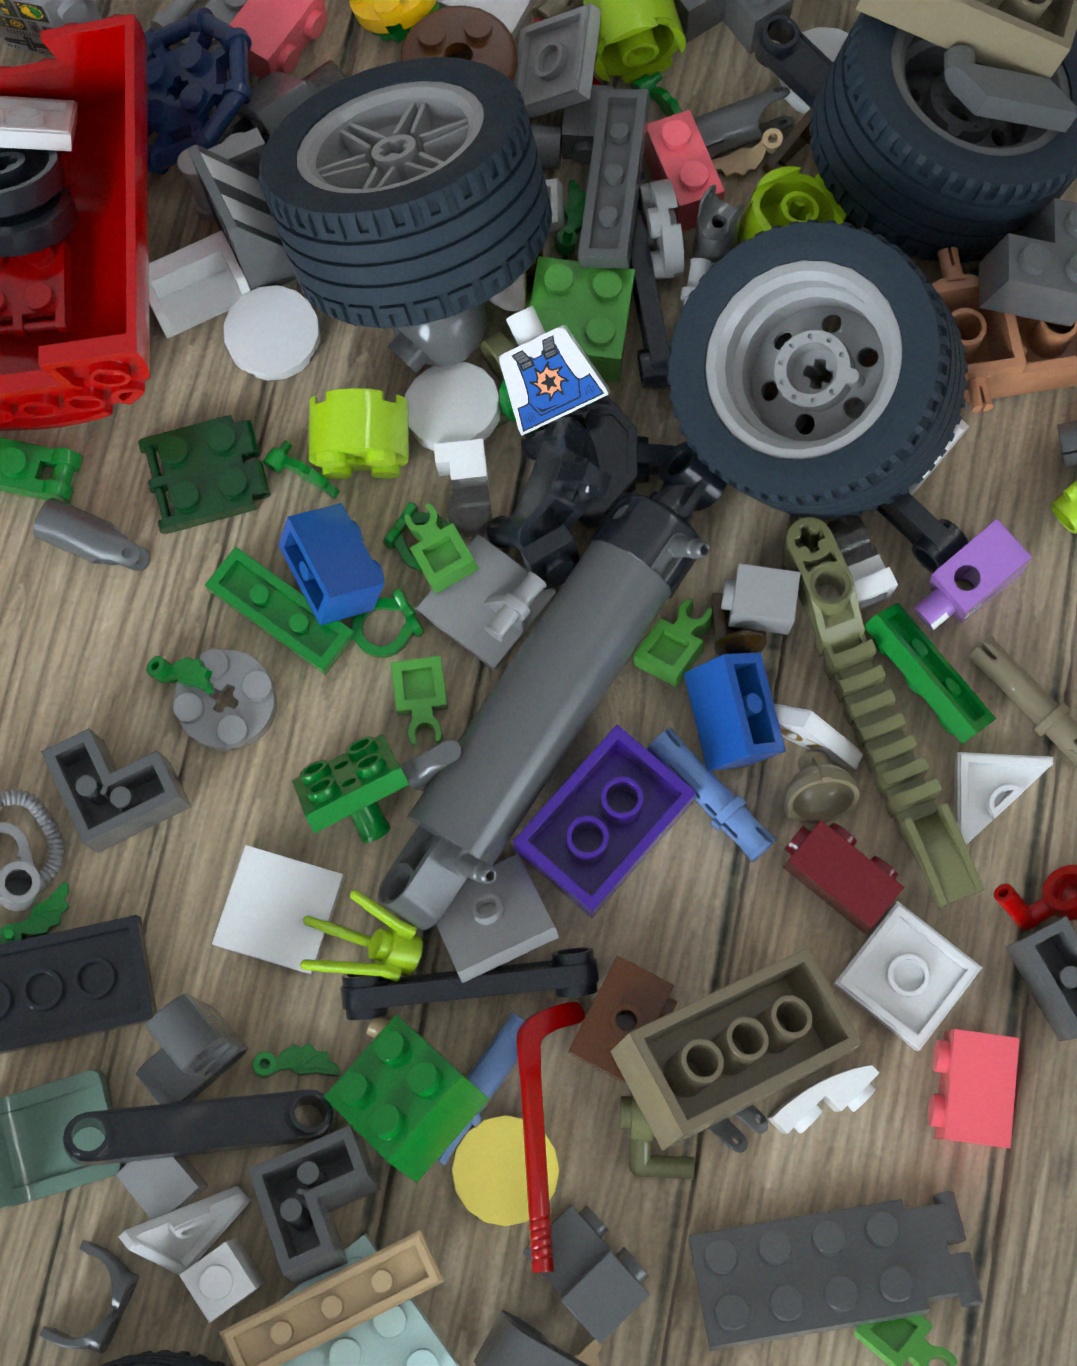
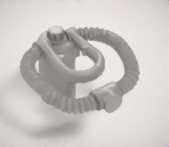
M12 789L11 792L9 790H5V792L0 791V810H2L1 806H10L11 803L12 805L21 804V806L28 808V811H31L32 815L34 814V818H37L36 821L40 823L39 826L43 827L42 831L47 836V844L50 845L48 846V854L50 855H48L45 867L38 873L33 864L27 838L22 830L14 824L0 822V833L9 834L15 839L19 850L17 858L21 859V861L10 862L0 871V905L16 912L26 910L34 904L39 891L45 889L46 882L50 883L51 878L56 877L55 873H58L60 870L58 867L62 866L60 861L64 859L61 856L64 854V850H61L64 848V845L61 844L63 839L60 838L61 833L58 832L57 823L53 822L54 818L50 817L51 813L47 812L48 808L44 807V803H40L39 798L35 799V795H30L28 791L23 793L22 789L17 791Z

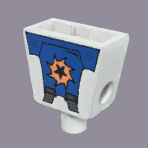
M533 306L506 319L518 347L500 355L499 361L521 436L611 393L608 385L566 325L545 333Z

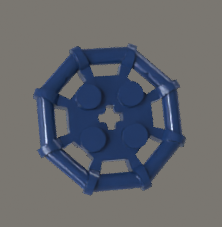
M206 7L194 8L190 15L157 30L150 27L144 32L147 44L148 138L153 132L158 134L153 145L148 144V171L152 174H165L171 166L177 164L178 156L181 152L197 144L205 149L216 146L242 105L250 103L253 95V90L249 87L248 51L251 48L252 41L247 31L239 27L234 28L216 18L212 11ZM189 38V42L173 50L168 47ZM214 38L221 42V45L212 54L208 50ZM228 69H229V80H227V70H228ZM215 105L217 108L209 118L208 114Z

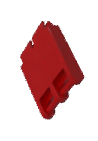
M65 239L35 253L17 257H0V321L13 320V324L0 325V335L14 334L16 338H27L29 332L57 329L59 334L71 332V247ZM55 315L54 320L29 322V318Z

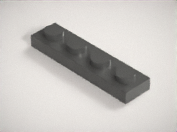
M648 89L600 90L578 252L581 268H630L650 109Z

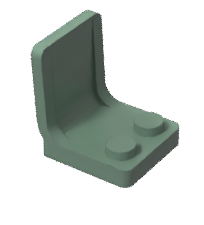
M85 1071L22 1092L0 1097V1210L115 1176L126 1165V1162L82 1166L71 1161L65 1152L63 1136L70 1120L85 1112L113 1109L106 1077L102 1071ZM87 1127L76 1133L73 1143L83 1151H92L102 1145L105 1137L100 1130Z

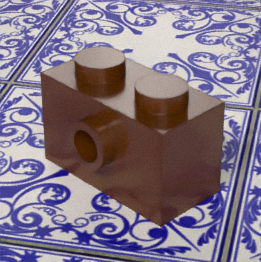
M617 955L568 1050V1054L625 1083L626 1081L610 1051L628 1033L674 1011L678 1001L669 997L674 985Z

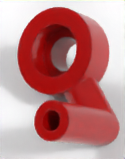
M1066 865L1053 871L1043 884L1042 898L1029 906L1010 884L999 885L994 891V898L1016 925L1023 930H1030L1054 915L1059 918L1067 916L1069 921L1077 920V865Z

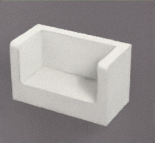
M222 230L149 263V304L167 339L229 311L230 307L243 294L250 291L247 280Z

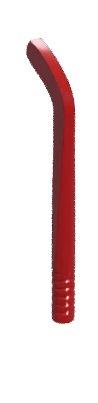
M567 1002L537 1012L527 1018L517 1032L516 1044L521 1087L532 1273L554 1272L553 1247L551 1246L552 1237L550 1236L552 1232L550 1227L551 1218L549 1217L550 1201L542 1096L541 1042L546 1035L553 1031L579 1024L585 1019L584 1010L578 1002Z

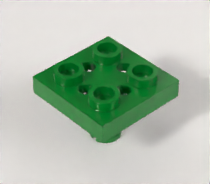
M383 734L375 738L367 736L356 740L347 747L346 753L328 762L327 760L313 762L300 772L299 777L292 780L303 813L314 833L350 816L363 843L378 840L391 829L377 801L409 785Z

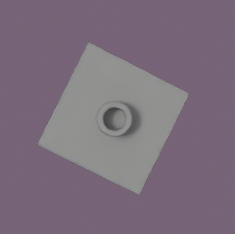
M592 3L521 28L517 52L518 66L513 83L521 92L529 119L590 100L601 20V10Z
M519 854L492 866L496 871V878L491 884L479 883L467 878L443 916L436 923L462 983L559 938L557 930Z

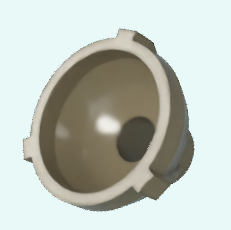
M813 751L804 754L799 759L798 766L800 772L795 774L791 780L783 804L785 814L789 819L795 818L806 823H819L821 820L829 822L849 812H854L858 808L860 794L855 779L845 769L831 765L826 753Z

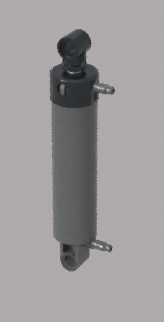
M687 441L676 445L662 459L657 474L664 484L659 491L651 492L649 497L633 492L623 493L618 497L590 539L588 548L458 740L462 747L461 758L435 774L408 814L407 818L417 826V829L384 876L379 886L378 900L402 919L417 926L418 930L429 929L439 921L467 878L479 883H493L496 878V871L492 868V865L667 599L672 598L697 558L708 556L710 551L708 543L702 541L699 534L691 526L694 520L692 512L706 509L716 502L723 494L727 483L711 472L709 466L703 464L698 459V454L689 447Z

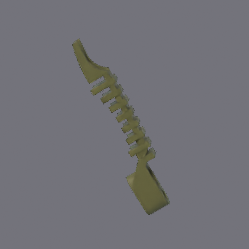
M801 518L788 529L782 553L783 564L786 570L801 572L798 597L815 632L816 643L814 646L819 657L825 656L826 666L824 670L828 679H833L836 689L834 693L839 703L843 702L846 708L844 715L849 726L853 725L857 733L855 740L859 749L863 748L867 755L865 759L866 765L870 772L874 771L877 778L875 785L880 796L884 794L888 804L885 808L890 818H895L898 825V834L904 839L915 856L938 909L980 893L984 890V887L948 803H945L937 808L934 801L942 791V787L937 778L928 782L925 781L924 776L930 769L924 756L920 759H915L913 753L918 744L913 734L905 737L903 729L907 722L903 713L900 712L895 715L892 708L896 702L895 695L892 689L885 691L882 686L886 673L881 664L876 667L872 664L877 649L873 640L867 641L864 635L865 628L853 577L837 542L826 523L817 518ZM799 543H804L805 547L798 548ZM816 548L815 552L810 553L809 549ZM819 585H830L836 588L840 597L832 600L824 599L818 595L815 588Z

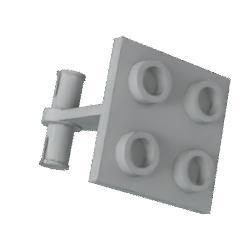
M477 534L467 548L478 565L479 570L437 594L432 589L416 608V612L495 671L555 597L556 591L552 588L543 590L546 587V583L539 576L532 572L528 573L524 567Z

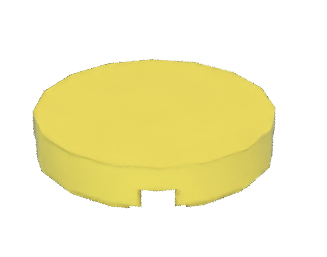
M507 1115L485 1119L477 1127L475 1126L466 1133L456 1149L452 1167L455 1191L466 1209L486 1223L501 1226L525 1223L529 1221L523 1119ZM545 1134L550 1201L556 1191L559 1165L556 1150Z

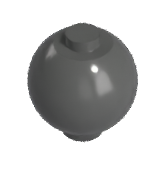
M484 302L450 318L418 326L393 328L395 339L388 347L416 373L424 364L437 367L458 364L470 357L479 348L488 328L487 304Z

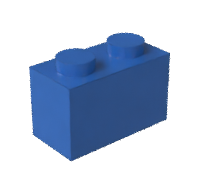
M342 503L288 516L278 546L319 625L373 611L385 584L384 574L380 564L376 560H372L363 543L359 525L350 519Z
M761 653L723 654L684 673L707 771L745 768L786 752Z

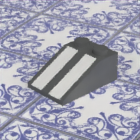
M197 144L187 148L214 219L220 231L222 230L247 280L250 291L263 286H281L297 279L260 187L259 174Z

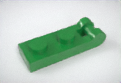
M0 437V491L42 500L56 498L69 504L74 488L70 485L73 474L80 471L83 456L67 448L56 447L54 449ZM45 467L54 469L51 479L42 480Z

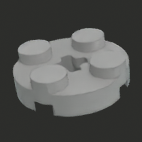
M663 179L640 184L639 199L642 213L647 215L648 226H645L655 280L682 276L681 272H684V247L681 223L677 224L673 209L678 207L672 182L670 179Z
M216 648L206 650L199 656V659L204 662L205 668L212 671L210 681L213 684V692L208 694L198 688L185 687L177 682L174 692L173 712L180 721L184 731L195 742L205 748L224 752L232 751L231 748H239L245 744L249 746L263 737L273 723L277 711V697L274 684L264 666L254 657L237 650H219ZM227 688L234 689L233 697L238 701L237 706L234 709L225 707L222 713L215 711L217 707V702L214 700L215 695L218 692L226 691Z

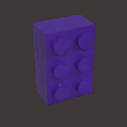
M616 725L513 840L514 851L589 917L593 918L693 804L697 792L619 725Z

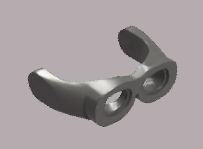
M446 740L425 753L402 763L401 768L410 786L414 790L425 791L437 772L461 758L462 747L455 740Z
M83 1240L79 1249L90 1256L92 1255L100 1259L109 1271L112 1284L111 1311L93 1331L85 1336L71 1337L56 1328L43 1326L40 1336L64 1348L93 1349L99 1353H104L115 1335L122 1315L135 1290L139 1275L129 1271L125 1264L111 1251L93 1242Z

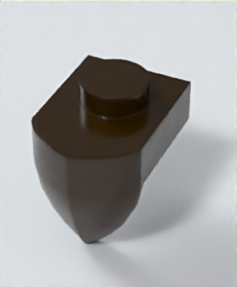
M712 593L711 608L715 652L719 656L723 654L762 653L767 643L766 632L729 627L730 610L721 609L723 593Z

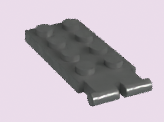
M945 1191L937 1193L933 1196L935 1205L904 1209L902 1199L689 1235L690 1251L709 1350L715 1351L925 1315L930 1310L928 1302L959 1297L961 1307H971L983 1303L970 1252L949 1253L948 1245L959 1244L967 1240L954 1192Z

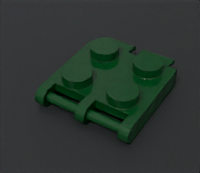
M227 415L148 436L138 441L140 452L146 454L152 477L148 481L150 492L156 494L162 518L158 521V527L162 534L177 532L257 510L255 501L271 495L261 460L245 463L247 460L260 456L251 420L234 423L232 416ZM156 452H158V454H159V456H160V458H161V461H162V465H163V469H164V473H165V475H162V476H161V472H160V468H159V464H158ZM166 491H169V498L175 514L173 516L170 513Z

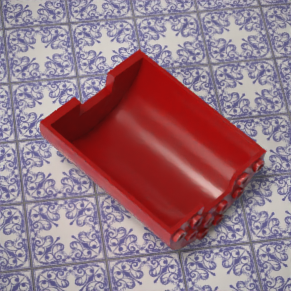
M115 14L107 19L80 24L67 23L58 28L40 31V40L56 59L44 58L36 63L14 67L0 66V96L75 100L77 102L78 121L72 152L57 151L64 171V185L70 188L79 215L76 227L64 238L71 247V332L59 334L57 329L29 332L27 338H16L14 334L0 335V431L60 428L110 416L113 414L114 404L132 405L145 392L146 379H150L147 44L144 31L135 14ZM55 315L29 318V322L54 320ZM13 320L0 321V325L13 324Z

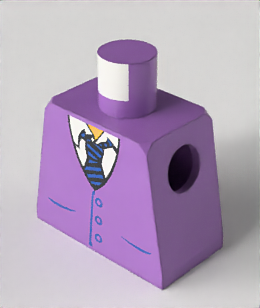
M996 519L931 575L928 586L932 592L915 605L913 609L922 622L932 631L951 615L960 623H963L1022 576L1032 556L1005 526ZM957 580H964L970 583L973 588L970 591H964L959 589L955 582Z

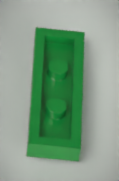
M236 546L205 583V587L209 592L324 675L329 672L356 636L352 629L339 620L319 625L303 594Z
M899 603L877 613L864 625V628L872 636L877 650L894 662L905 675V681L909 688L926 700L936 712L941 726L948 733L956 736L962 744L997 719Z

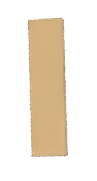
M421 1229L237 1322L219 1333L233 1366H280L444 1282L445 1279Z

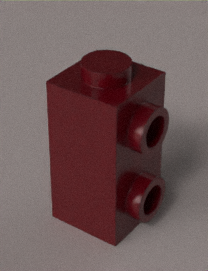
M821 820L812 832L805 826H802L784 848L791 857L783 868L860 931L866 933L874 927L905 888L895 880L899 876L897 871L877 856H873L871 860L854 847L857 840L853 835L836 823L828 826Z

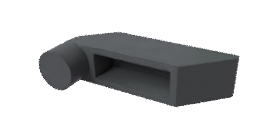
M967 45L951 47L944 54L946 83L952 93L975 116L1059 132H1066L1077 118V106L1049 78L976 64L975 50Z

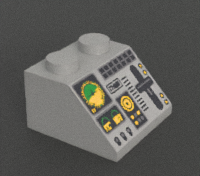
M0 0V37L7 48L54 56L40 40V31L58 28L67 23L80 24L101 20L93 0Z

